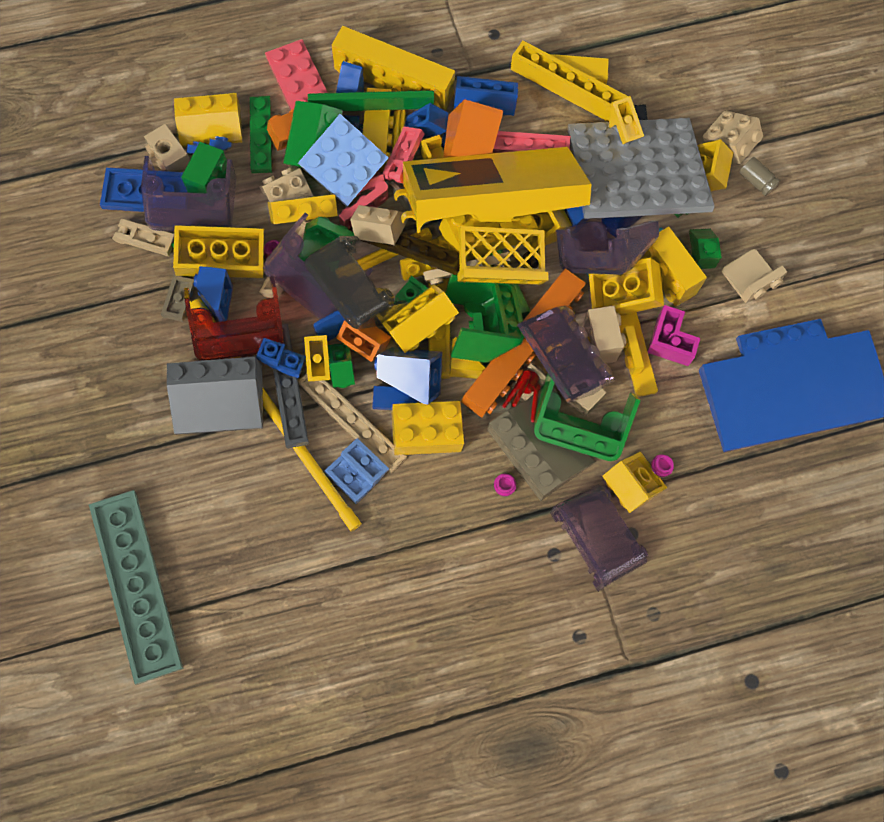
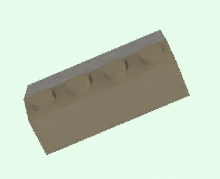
M532 397L491 421L487 431L539 500L542 501L595 462L589 455L541 441L536 437L534 433L535 422H531Z

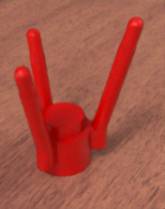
M524 371L521 379L517 380L515 387L503 403L502 408L507 407L516 393L517 395L512 403L513 407L517 406L523 393L531 394L534 392L531 422H535L538 394L541 385L538 384L539 375L533 371Z

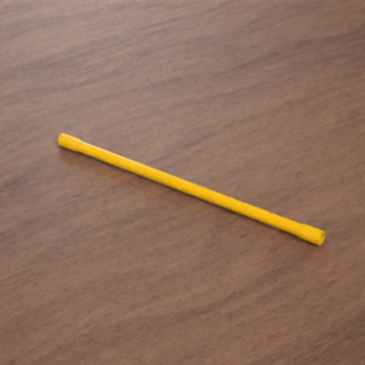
M197 298L193 300L190 307L205 324L229 359L242 358L212 317L211 312L202 299ZM263 388V407L284 435L280 410ZM305 445L294 447V451L336 508L348 529L352 532L360 527L362 523L345 503Z

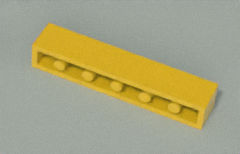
M523 40L512 55L510 70L607 122L610 119L611 103L629 97Z

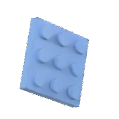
M339 114L298 164L328 191L335 194V197L345 206H348L386 162L388 157Z

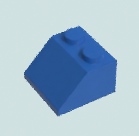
M199 266V272L194 276V287L197 288L198 295L201 296L204 304L221 326H226L233 285L227 270Z

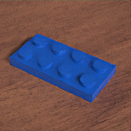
M106 167L100 206L102 209L186 215L189 194L181 178L184 172Z

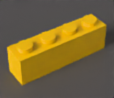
M367 88V92L392 91V89ZM367 110L364 114L363 135L389 159L391 152H388V146L392 147V134H389L390 128L393 129L394 116H391V110ZM388 159L380 167V169L378 170L379 172L383 173V170L387 164Z

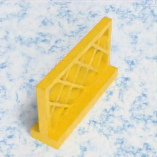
M460 226V272L457 273L458 282L541 285L547 282L549 278L548 272H545L544 230ZM465 232L473 233L478 239L472 247L465 240ZM487 234H494L499 240L494 247L484 239ZM508 235H514L520 241L514 248L505 240ZM529 236H538V246L535 249L526 241ZM479 242L489 250L483 258L473 249ZM500 243L510 251L504 259L495 250ZM521 244L530 251V254L525 259L516 252V249ZM469 252L479 261L475 266H466V255ZM491 253L500 262L496 267H491L485 261ZM511 254L520 262L516 268H512L506 262ZM532 255L539 261V269H533L526 262Z

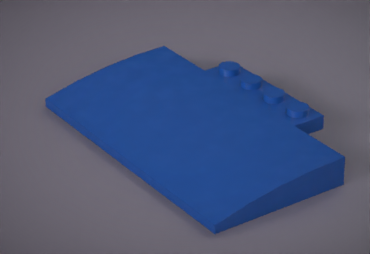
M817 319L739 335L736 341L741 357L703 364L698 370L723 452L884 418V376L869 330L828 338L822 320Z

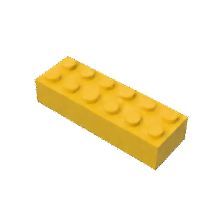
M345 26L341 27L332 43L334 68L339 73L341 64L344 61L363 67L364 81L374 85L376 88L392 89V91L433 90L434 105L446 111L454 95L455 70Z

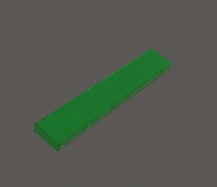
M434 91L309 93L308 102L327 105L343 111L420 109L428 103L434 105Z

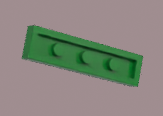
M270 96L250 97V170L252 174L272 173V139L267 131L268 120L271 118Z

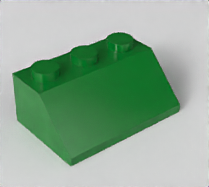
M296 101L283 164L304 169L298 162L339 114L342 115L343 110L323 104Z

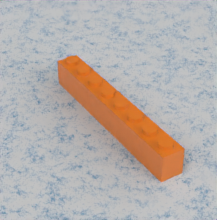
M565 268L524 319L526 336L522 344L492 360L465 393L461 403L481 418L486 413L491 414L498 405L495 402L499 396L504 398L511 388L508 384L512 379L516 382L524 372L521 369L525 363L529 365L535 358L536 354L533 352L537 347L542 349L549 340L546 337L548 333L551 332L553 334L561 323L558 320L561 317L566 318L573 309L570 306L573 301L578 303L585 293L582 289L586 283Z

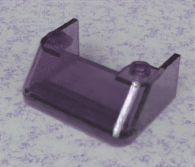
M145 156L141 189L147 226L154 231H174L175 225L231 228L236 187V174L232 159H227L226 179L216 178L211 180L207 186V193L164 192L163 181L156 176L150 157Z
M304 213L266 259L263 270L271 280L321 320L341 309L373 270L369 268L356 283L348 277L338 278L333 285L326 281L298 257L304 248V241L296 232L308 217V214Z

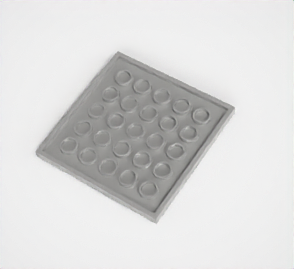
M690 118L639 120L644 137L626 144H622L617 126L609 128V122L568 124L572 154L592 184L590 205L582 206L584 219L713 212L714 202Z

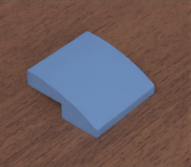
M357 438L341 452V456L324 470V473L357 504L380 481L389 468Z

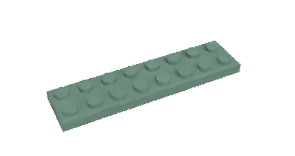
M132 490L89 504L134 684L138 685L184 669L136 492Z

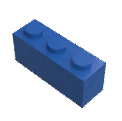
M457 76L454 109L466 99L503 110L504 116H514L518 98V83Z

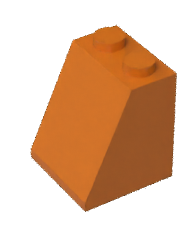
M464 99L448 115L443 158L492 154L503 110Z

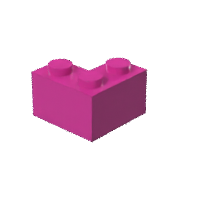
M666 305L663 306L658 315L647 350L649 354L685 366L691 364L695 358L700 338L680 331L685 311Z

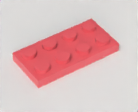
M302 39L265 52L266 59L290 110L294 109L296 101L308 102L309 93H328Z

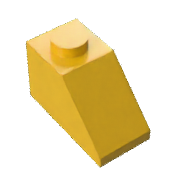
M327 335L304 337L308 382L330 380Z

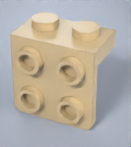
M724 111L703 135V139L706 142L721 139L734 152L732 160L733 163L741 164L763 138L759 118L730 111Z
M292 166L282 170V175L277 178L272 175L262 180L263 185L259 186L262 193L266 194L269 202L313 196L301 169H293Z
M755 249L727 264L722 269L724 276L745 303L753 298L755 300L759 299L770 288H777L784 282L782 279L787 274L783 266L773 271Z

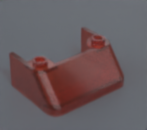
M274 276L269 277L272 298H265L258 302L256 306L257 317L214 323L209 310L201 307L192 308L189 287L184 288V300L193 350L197 359L205 361L254 355L258 353L263 338L284 344Z

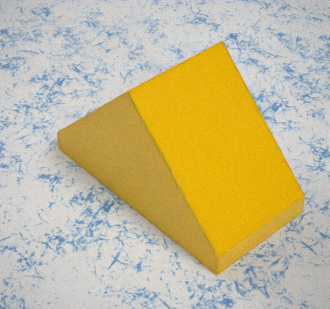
M456 337L452 340L451 353L457 340ZM451 358L450 360L451 377L477 379L485 369L479 361Z

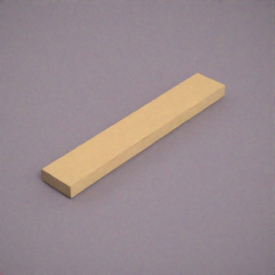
M307 373L298 380L299 387L354 439L358 438L389 468L388 471L391 474L407 459V456L403 454L394 455V444L326 380L308 382Z

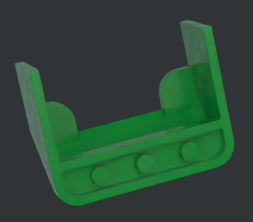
M451 274L445 294L452 303L463 305L465 312L471 318L473 313L482 312L484 331L461 327L451 353V358L483 363L490 362L521 345L526 332L515 287L512 284L458 282L457 274Z
M550 367L538 401L534 423L536 437L541 441L606 461L617 460L622 454L641 400L634 393L630 392L623 413L609 411L603 416L600 424L559 412L561 399L557 393L552 391L558 374L554 368Z

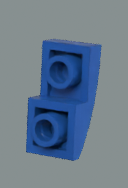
M215 136V140L210 139V146L223 151L232 148V143L228 142V138ZM193 141V145L188 144L187 153L193 155L199 142Z
M263 338L256 358L282 373L299 378L306 356L286 350L285 344Z

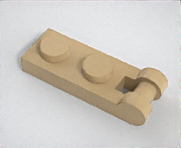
M125 219L120 220L118 224L119 230L114 233L112 238L114 241L169 257L172 244L174 243V234Z

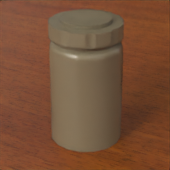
M755 157L751 158L739 172L755 188L762 192L764 196L770 194L780 182Z

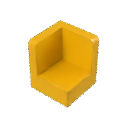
M440 135L421 141L423 160L443 158L444 151Z

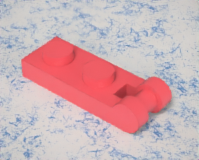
M403 127L383 170L384 180H395L397 183H403V161L413 160L424 137L422 129Z
M385 181L377 182L372 192L361 196L353 206L346 207L339 215L340 225L348 229L352 227L350 219L358 205L377 208L388 200L387 183Z

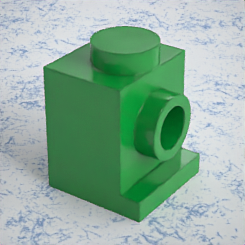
M411 276L409 281L396 294V306L399 309L403 308L428 288Z

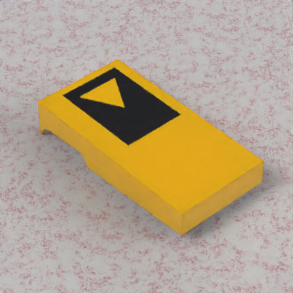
M559 147L403 161L404 189L397 190L394 193V199L397 201V198L401 195L408 198L412 211H406L401 215L402 223L407 218H413L416 220L417 233H420L422 225L428 221L467 214L477 216L479 222L519 221L520 218L517 216L590 205L592 184L569 148Z

